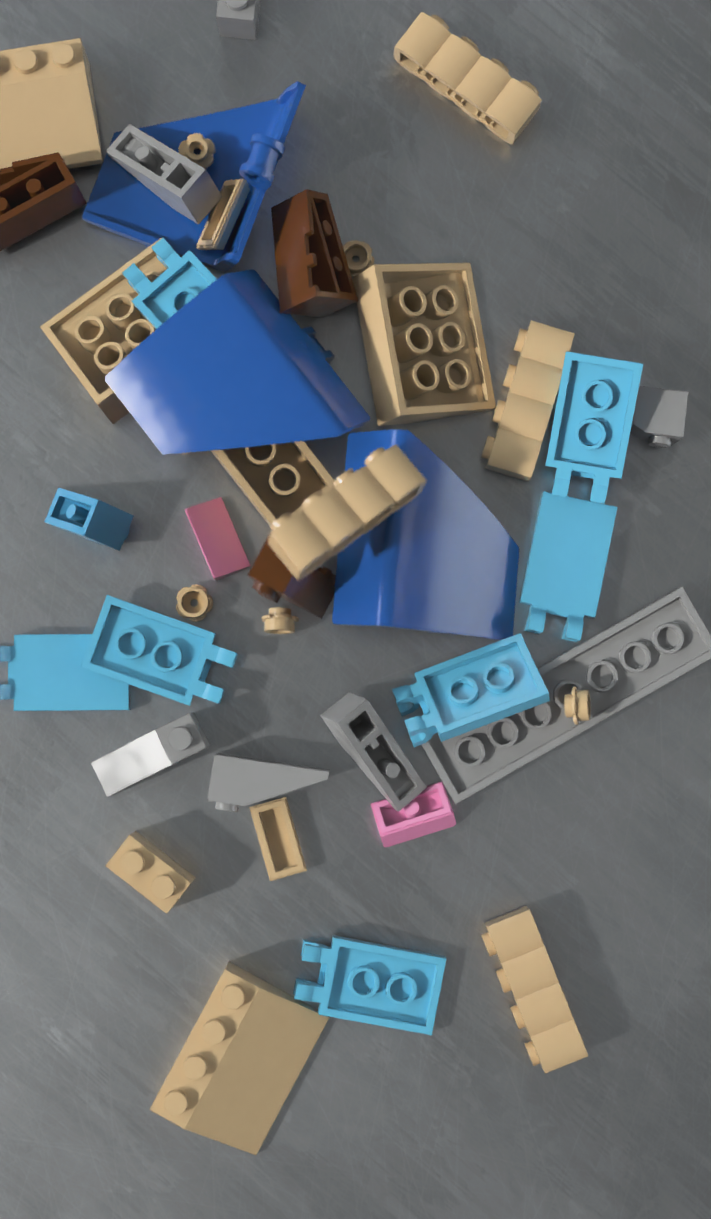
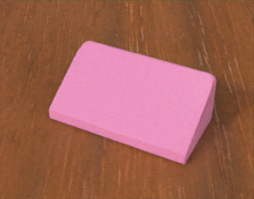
M222 497L185 509L212 576L216 581L251 566Z
M442 781L428 785L424 791L399 812L392 807L387 799L371 803L379 834L385 848L456 825L454 812Z

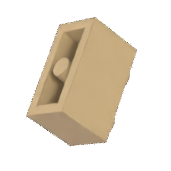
M137 831L126 838L106 864L108 869L166 914L174 907L196 878Z

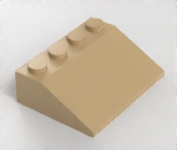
M81 38L0 51V169L12 167V162L57 152H59L68 169L103 163L90 63Z
M159 240L40 326L112 424L127 415L129 411L106 383L105 376L156 330L132 303V300L139 294L129 285L128 280L122 273L134 263L150 282H153L167 268L157 259L156 253L151 248Z
M471 263L374 264L353 278L358 297L357 308L378 426L411 424L496 409Z
M229 961L159 1090L150 1111L183 1129L257 1155L323 1031L329 1016L318 1015V1009L301 1000L294 999V996Z

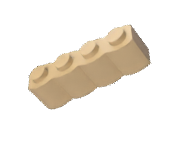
M421 12L395 45L394 59L410 73L423 79L440 95L453 101L466 114L483 123L496 136L513 145L540 108L542 99L538 96V90L528 81L522 80L520 82L509 75L508 68L501 61L495 58L490 60L481 56L477 45L471 39L464 36L459 38L448 31L447 23L437 15L429 16Z
M532 320L527 330L520 328L514 350L520 352L516 366L509 364L503 386L509 387L506 401L498 400L492 422L499 423L495 437L487 436L481 455L482 458L488 459L485 469L524 481L531 479L560 386L566 351L570 352L575 333Z
M397 445L387 450L383 447L376 449L366 458V466L357 471H354L352 468L348 469L334 481L335 488L324 494L321 490L315 492L302 504L304 509L293 516L290 513H286L271 525L270 529L272 532L269 535L268 544L297 580L313 572L330 557L345 549L361 535L377 526L391 513L405 506L422 492L427 480Z
M525 906L485 922L484 924L488 932L481 936L489 956L491 957L495 954L498 956L502 969L497 970L496 974L504 993L512 991L517 1005L510 1007L518 1029L524 1027L527 1029L531 1041L525 1043V1047L533 1066L541 1064L544 1073H548L587 1057L588 1054L530 909Z

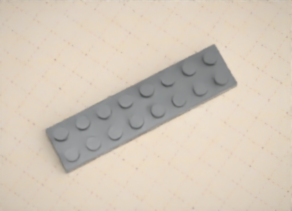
M680 587L537 668L549 692L550 701L441 742L438 733H435L429 741L422 744V747L453 802L457 804L711 659V635L684 588ZM574 686H577L578 690H589L591 701L590 721H579L578 725L574 724L573 717L566 718L564 707L565 694H572Z

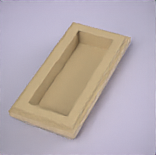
M235 179L224 182L220 191L223 197L213 207L198 240L197 249L224 250L250 191L247 180Z
M282 797L249 807L270 881L307 871L287 798Z

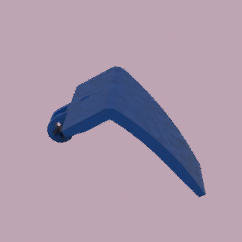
M296 81L287 87L277 99L138 128L178 152L180 143L186 141L187 137L191 134L199 133L205 139H211L215 145L216 152L213 154V163L206 170L219 192L226 180H247L250 191L224 250H199L196 248L211 211L198 225L170 207L110 158L107 153L83 212L82 219L146 246H150L160 238H164L180 257L190 250L204 266L218 271H228L239 263L266 190L272 186L274 170L277 162L283 157L285 151L284 142L306 85ZM123 131L114 132L110 145ZM200 149L194 150V154L196 155L200 154L201 152Z
M254 269L227 273L219 277L158 327L105 376L106 383L162 455L338 437L365 425L371 419L329 365L335 358V355L331 350L326 351L315 337L316 331L312 326L300 328L290 314L280 313L278 298Z
M392 429L350 433L347 438L345 471L351 468L357 471L366 466V458L376 449L383 447L387 450L397 445L427 481L422 492L413 500L391 513L381 523L361 535L338 553L332 622L337 625L392 627L492 640H503L513 636L520 548L498 519L477 495L409 430Z

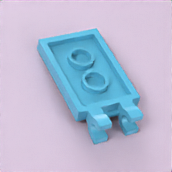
M161 238L151 247L156 253L157 259L167 268L153 282H150L134 263L122 273L128 280L129 285L139 294L132 300V303L155 329L160 327L190 300L217 280L190 250L180 257L164 238Z
M566 351L545 465L557 468L552 495L567 497L571 475L591 478L594 481L590 501L605 504L610 477L622 479L643 363Z
M542 492L519 603L530 605L525 632L543 633L547 613L566 617L561 639L572 642L581 640L584 617L592 619L596 617L617 507L569 496L552 495L550 492Z
M107 595L80 667L189 706L194 695L220 704L225 690L205 683L212 661L233 668L238 654L213 645L216 633Z
M521 633L415 672L416 683L392 689L402 717L414 712L419 706H421L424 715L415 716L404 720L413 747L426 743L435 733H438L441 742L550 701L549 692Z
M92 634L14 635V646H0V662H8V684H0V700L14 699V711L130 710V685L80 667Z
M335 935L332 936L331 946L303 940L302 960L321 963L317 983L307 979L296 978L293 994H295L294 999L318 1002V1015L432 1035L446 965L445 956Z

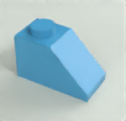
M58 487L44 522L120 551L123 542L129 535L134 515L98 499Z

